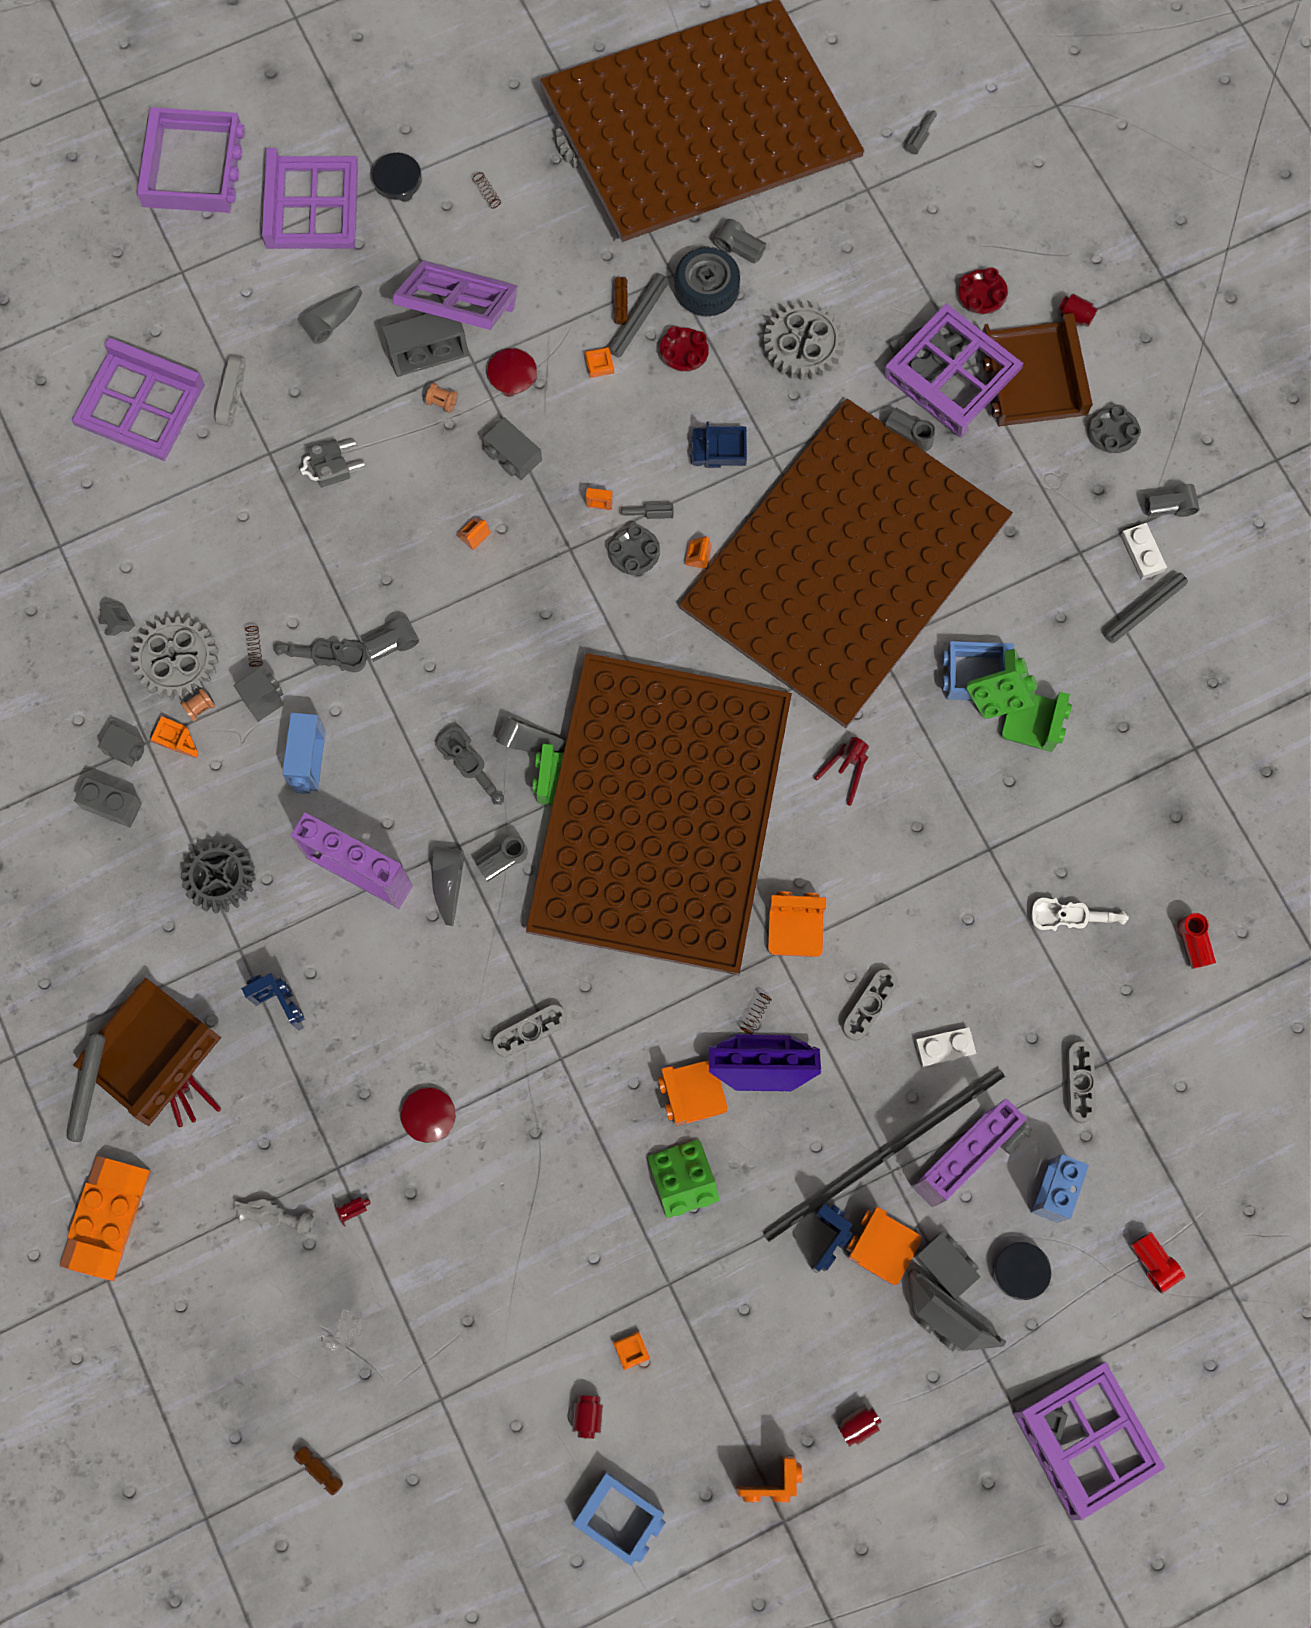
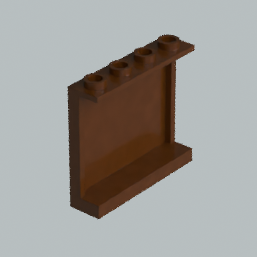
M1074 313L1064 314L1061 322L993 331H990L989 324L984 325L982 332L1023 363V368L993 398L991 406L992 416L997 418L998 427L1088 415L1093 403ZM984 353L983 370L988 372V384L1003 367Z
M145 977L125 1003L117 1009L115 1015L105 1027L98 1032L104 1035L106 1039L96 1083L124 1106L134 1118L149 1127L222 1037ZM86 1049L73 1064L80 1071L82 1070Z

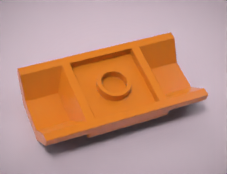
M96 1156L88 1183L84 1186L59 1266L111 1281L115 1280L151 1172L150 1170Z

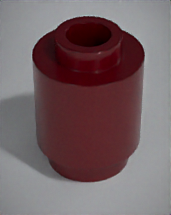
M1074 293L1070 297L1065 295L1059 306V310L1062 311L1061 317L1064 314L1074 313L1075 322L1081 327L1083 325L1090 326L1098 308L1093 306L1094 303Z
M578 1395V1400L574 1403L572 1427L573 1432H578L577 1438L595 1439V1433H601L603 1405L600 1404L601 1397Z
M863 1405L843 1418V1423L837 1427L850 1447L855 1443L859 1445L879 1432L878 1425L882 1421L873 1407L867 1409Z

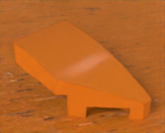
M161 716L150 739L151 742L178 753L197 758L198 752L188 728Z

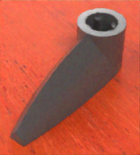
M359 286L304 314L300 319V325L315 344H320L331 336L332 331L347 319L359 302L362 295Z
M506 716L496 741L515 750L533 753L542 752L543 744H550L554 746V752L559 753L565 751L567 739Z
M436 847L433 856L435 898L445 924L453 926L461 884L464 851Z

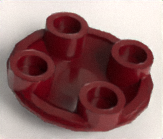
M989 267L987 269L974 270L961 278L958 293L959 299L965 308L973 313L989 314L1000 309L1006 302L1008 288L1003 277L999 275V271L996 268Z
M672 326L668 329L667 334L663 336L660 343V355L663 361L672 369L685 372L696 370L706 362L709 355L707 336L702 331Z
M508 348L498 352L491 358L488 365V378L491 385L498 391H501L504 396L512 397L515 394L526 391L536 382L537 365L533 357L526 351Z
M431 1087L422 1088L410 1094L403 1103L401 1110V1123L406 1133L414 1140L424 1143L437 1142L440 1139L446 1138L453 1128L456 1118L455 1106L451 1098L442 1090Z

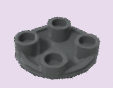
M1115 405L1113 408L1101 410L1090 422L1089 435L1093 443L1099 449L1108 453H1122L1130 450L1137 443L1141 434V428L1136 417L1127 411L1123 405Z
M633 524L619 532L609 544L610 559L614 566L622 573L629 575L644 574L651 570L658 562L660 544L652 532L641 525Z

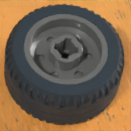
M700 247L688 252L680 260L675 271V293L679 302L687 311L689 310V312L698 316L711 317L712 315L715 316L726 312L735 303L740 290V270L731 255L718 248Z

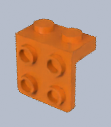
M786 891L771 895L768 952L771 955L820 957L823 952V919L826 909V897H820L818 893H804L803 896H793V893Z
M709 1060L673 1069L672 1066L661 1069L662 1076L657 1077L661 1093H667L669 1103L665 1104L668 1120H674L675 1127L727 1112L728 1106L721 1080L709 1072Z
M877 1206L873 1211L867 1210L862 1218L860 1225L864 1227L859 1236L854 1234L846 1248L850 1251L847 1259L888 1283L897 1285L918 1249L922 1238L918 1233L887 1216V1212Z
M782 1456V1486H736L737 1496H742L743 1502H761V1496H771L773 1502H790V1496H797V1483H802V1464L796 1463L794 1456Z

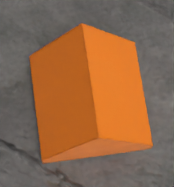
M472 518L457 533V536L474 550L491 532L485 520Z
M705 536L689 541L685 565L703 569L708 568L712 549L709 537Z

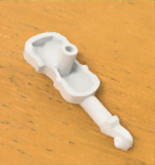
M1057 898L1037 899L1031 910L1032 923L1039 930L1051 929L1056 931L1059 925H1065L1067 928L1081 929L1088 922L1112 923L1118 921L1124 925L1129 920V916L1125 911H1121L1119 914L1089 911L1084 903L1073 904L1069 902L1067 905H1061L1058 903Z

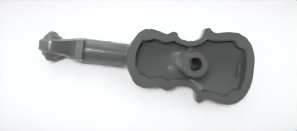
M321 640L317 641L312 648L294 645L285 646L282 644L274 646L276 655L286 654L290 657L309 658L318 666L326 665L329 667L336 665L340 667L341 671L359 672L365 667L367 661L366 647L360 642H348V640L344 644Z
M451 727L438 738L436 744L437 749L445 756L444 759L447 761L453 759L456 762V768L460 770L465 778H475L485 792L493 798V804L501 805L504 802V795L498 793L496 787L483 772L485 762L478 756L475 750L472 751L470 749V742L472 740L459 727Z

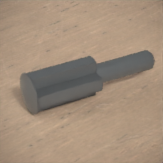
M935 110L930 112L922 127L917 126L907 142L905 148L909 153L913 155L918 154L930 134L928 129L937 116Z
M673 503L646 504L647 507L621 509L622 516L647 515V519L674 517Z

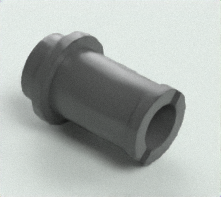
M1024 1122L1000 1147L1012 1155L1025 1137L1029 1138L1031 1136L1029 1133L1032 1128Z

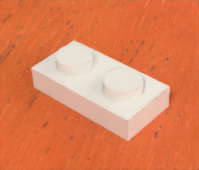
M1147 523L1124 530L1121 533V537L1141 580L1165 572L1167 566Z
M969 1027L915 1040L922 1067L977 1054Z

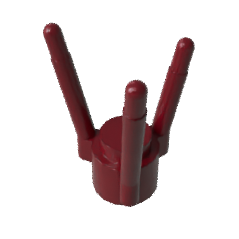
M851 737L848 743H843L839 751L814 777L816 781L819 780L842 755L844 762L838 770L840 774L845 771L849 763L856 765L858 762L859 764L847 801L848 806H851L864 765L869 758L866 755L869 749L868 744L860 738Z
M193 1075L188 1078L170 1100L179 1128L183 1126L175 1097H179L191 1122H196L193 1111L184 1095L190 1090L189 1085L217 1112L221 1111V1107L195 1081Z

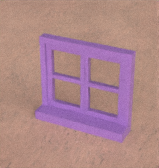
M267 148L262 237L266 248L355 249L358 157L279 156L277 148ZM286 171H312L311 197H285ZM318 171H345L344 197H317ZM284 207H311L310 234H283ZM316 207H343L342 234H315Z
M422 261L395 292L393 304L491 330L504 311L512 312L515 309L518 285ZM419 289L447 298L441 304L413 295ZM460 300L487 307L488 309L483 315L454 306Z
M945 304L885 366V378L962 438L968 431V425L1023 368V363L952 307ZM946 323L970 341V344L954 360L929 342ZM924 346L948 364V367L932 383L928 382L907 365ZM978 349L982 350L1003 367L986 386L961 367ZM956 372L981 390L964 409L939 390Z
M108 338L104 345L108 354L75 413L72 422L77 427L165 461L205 386L203 379L198 372ZM118 366L146 377L135 399L107 389ZM156 381L184 392L173 414L145 404ZM103 394L131 405L120 427L92 417ZM141 409L169 420L158 442L129 432Z
M1106 1362L1100 1363L1032 1405L1021 1408L1013 1413L1071 1521L1087 1518L1166 1468ZM1099 1383L1118 1418L1093 1432L1075 1397ZM1069 1402L1087 1437L1063 1451L1044 1416ZM1124 1428L1143 1463L1119 1477L1100 1442ZM1094 1447L1112 1482L1088 1496L1069 1461Z

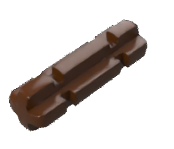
M616 277L614 279V322L617 325H624L628 320L627 278Z
M306 1446L301 1447L294 1455V1459L300 1465H304V1469L320 1485L324 1484V1489L330 1495H335L342 1488L343 1482L337 1476L333 1477L331 1475L333 1472L317 1457H313V1453Z

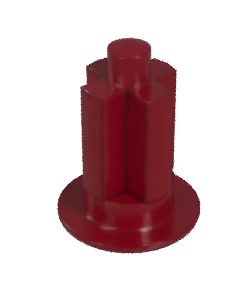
M360 1196L339 1207L335 1203L334 1208L341 1224L346 1227L344 1222L366 1212V1206L371 1203L368 1198L362 1200Z

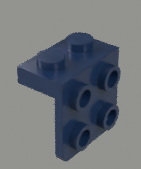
M272 973L264 977L257 975L246 982L247 985L241 988L245 997L255 1006L277 996L291 1025L298 1031L304 1028L301 1023L305 1020L299 1006H296L294 1001H290L289 998L293 996V993L282 977L277 978Z
M832 1203L829 1206L823 1204L814 1215L836 1232V1235L811 1269L815 1273L820 1272L821 1269L825 1272L830 1268L836 1259L833 1252L837 1246L840 1248L844 1247L853 1234L849 1231L853 1224L843 1218L845 1212Z

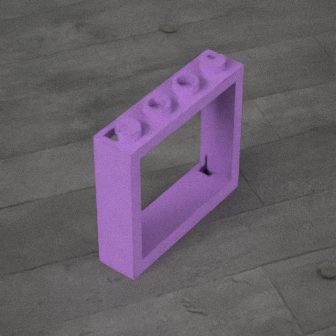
M150 107L137 190L142 206L146 208L231 213V205L236 201L234 184L239 180L237 163L242 158L240 141L241 138L244 139L245 126L241 124L238 113ZM165 129L230 133L221 195L155 191Z
M306 812L290 835L307 860L397 909H400L413 887L400 863ZM316 851L322 854L319 859L313 857Z
M1005 1098L989 1109L912 1188L931 1207L947 1201L1027 1118Z

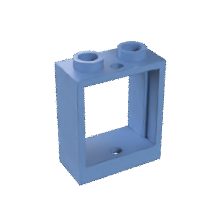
M950 641L947 650H943L942 665L947 666V675H943L942 689L947 691V700H973L967 688H956V657L999 658V672L1005 670V651L1014 649V643Z
M291 713L282 775L296 793L309 794L310 791H318L326 730L318 715Z
M1063 1154L1050 1159L1031 1213L1056 1223L1071 1219L1089 1164ZM1072 1186L1076 1188L1074 1193L1070 1191Z
M606 1472L573 1525L632 1566L635 1560L641 1563L650 1548L645 1544L651 1535L658 1536L666 1522L662 1519L664 1512ZM611 1487L653 1515V1518L630 1553L588 1524Z

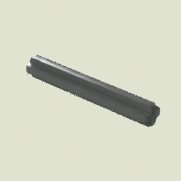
M662 274L656 275L609 347L610 353L615 357L620 358L666 289L669 280L666 276Z
M1177 573L1105 632V637L1111 643L1118 641L1186 586L1188 579L1183 573Z
M91 1033L87 1043L66 1135L67 1139L72 1142H81L83 1140L106 1039L104 1035L99 1033Z

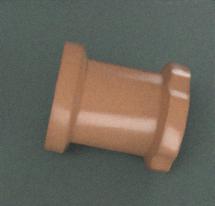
M432 383L426 394V404L437 405L444 408L445 412L451 413L456 405L458 392L454 390L449 392L439 388L438 384Z
M202 688L198 690L199 693L188 701L180 702L194 722L201 713L209 708L213 709L216 707Z

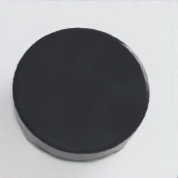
M400 152L387 154L380 158L373 168L372 178L376 192L385 198L408 202L421 186L422 173L420 165L408 154Z
M1018 1242L1006 1246L999 1252L993 1263L996 1284L1004 1294L1015 1300H1031L1040 1296L1047 1289L1051 1280L1052 1271L1048 1257L1039 1247L1030 1243Z

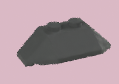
M915 1268L909 1271L908 1280L913 1315L919 1319L917 1324L929 1334L932 1331L936 1332L942 1337L939 1342L952 1352L955 1349L958 1351L1004 1347L1007 1341L997 1335Z

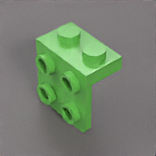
M1014 648L1005 651L1004 671L967 682V690L982 716L990 719L1034 706V690H1037V683L1034 675H1029L1025 659L1023 657L1020 658Z
M1059 692L1055 700L1034 694V706L1007 713L1002 730V738L1052 752L1058 743L1062 744L1066 728H1062L1064 719H1068L1071 712L1072 704L1068 703L1070 694Z
M543 744L542 752H537L535 767L540 768L539 778L534 777L532 793L537 794L538 804L553 805L564 753H555L554 746L550 744Z
M699 1140L684 1143L651 1154L648 1157L666 1218L680 1216L688 1211L700 1207H708L720 1201L715 1179Z

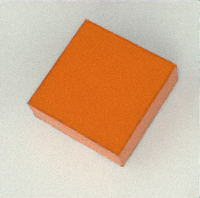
M609 347L585 352L590 378L615 373Z
M587 488L586 506L612 510L613 491Z
M640 1332L613 1343L624 1370L650 1359Z

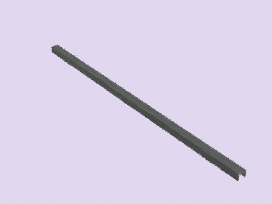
M999 1070L767 1232L765 1234L766 1240L770 1242L1005 1078L1004 1073Z

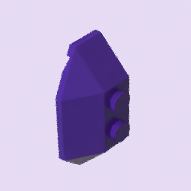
M734 1035L723 1040L718 1045L709 1047V1072L735 1091L792 1092L821 1074L820 1049L815 1046L811 1047L806 1042L791 1035Z

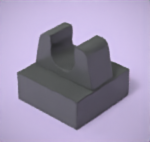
M105 603L99 609L102 614L98 619L99 624H107L109 626L104 632L106 635L115 636L122 631L129 632L135 626L124 605Z

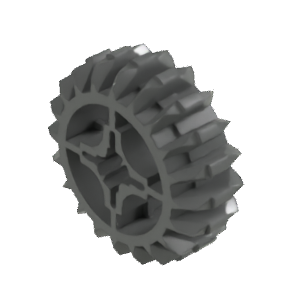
M219 841L216 848L212 842H208L207 850L202 846H198V851L200 852L198 856L190 853L193 862L184 863V866L189 871L181 873V876L187 880L182 883V887L188 889L186 896L189 899L194 898L192 903L196 907L202 904V909L207 912L212 906V911L218 913L222 906L225 912H229V904L239 908L240 905L237 902L239 898L247 901L248 897L244 892L253 891V887L248 883L256 881V877L250 874L255 871V867L249 864L251 858L249 855H244L245 851L241 847L235 850L236 846L234 843H229L226 847L223 841ZM217 858H227L226 861L222 860L219 864L212 865L209 863L210 861ZM238 865L239 877L235 885L231 881V875L235 871L233 868ZM203 869L206 872V879L202 883L204 886L200 890L199 875ZM210 871H213L216 874L218 873L219 875H223V878L227 883H224L222 880L215 879V876ZM220 889L229 891L221 896H210L211 893L215 894Z

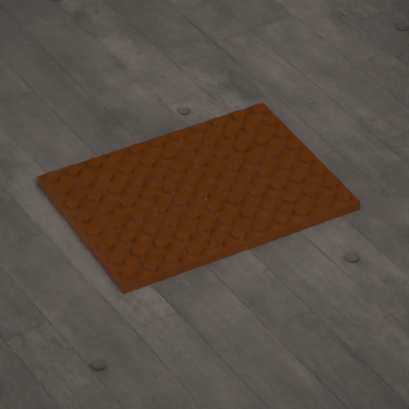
M772 0L540 78V86L622 242L862 157L865 151L780 0Z
M847 398L680 603L679 609L841 726L847 728L1010 519L1013 512L912 442L886 428L883 422Z
M585 653L526 933L739 975L792 693Z

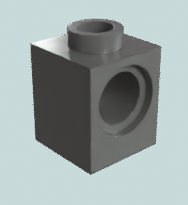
M110 724L97 747L105 755L132 767L135 761L137 762L141 759L145 744L138 736Z

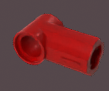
M1192 913L1182 918L1177 925V931L1185 944L1191 969L1216 963L1207 932L1209 923L1207 918L1200 913ZM1189 920L1197 924V933L1189 930Z
M1152 1232L1147 1233L1130 1245L1147 1269V1276L1150 1282L1161 1294L1185 1279L1186 1276L1181 1266L1174 1258L1167 1255Z

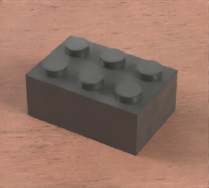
M428 313L418 314L404 321H394L382 327L397 377L469 356L465 332L462 323L459 321Z

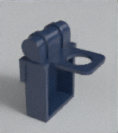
M706 422V428H695L692 430L690 438L692 443V465L703 466L706 464V468L746 466L747 426H709V422Z

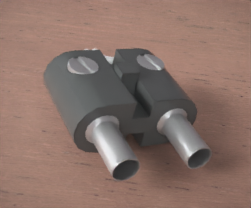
M336 439L307 447V456L303 459L304 466L300 470L302 475L306 474L311 480L318 481L319 486L322 488L350 479V473L365 469V464L363 460L346 464L344 457L341 455L342 451L356 447L354 439L337 443ZM307 460H309L312 470L315 472V477L309 471H305L307 469Z

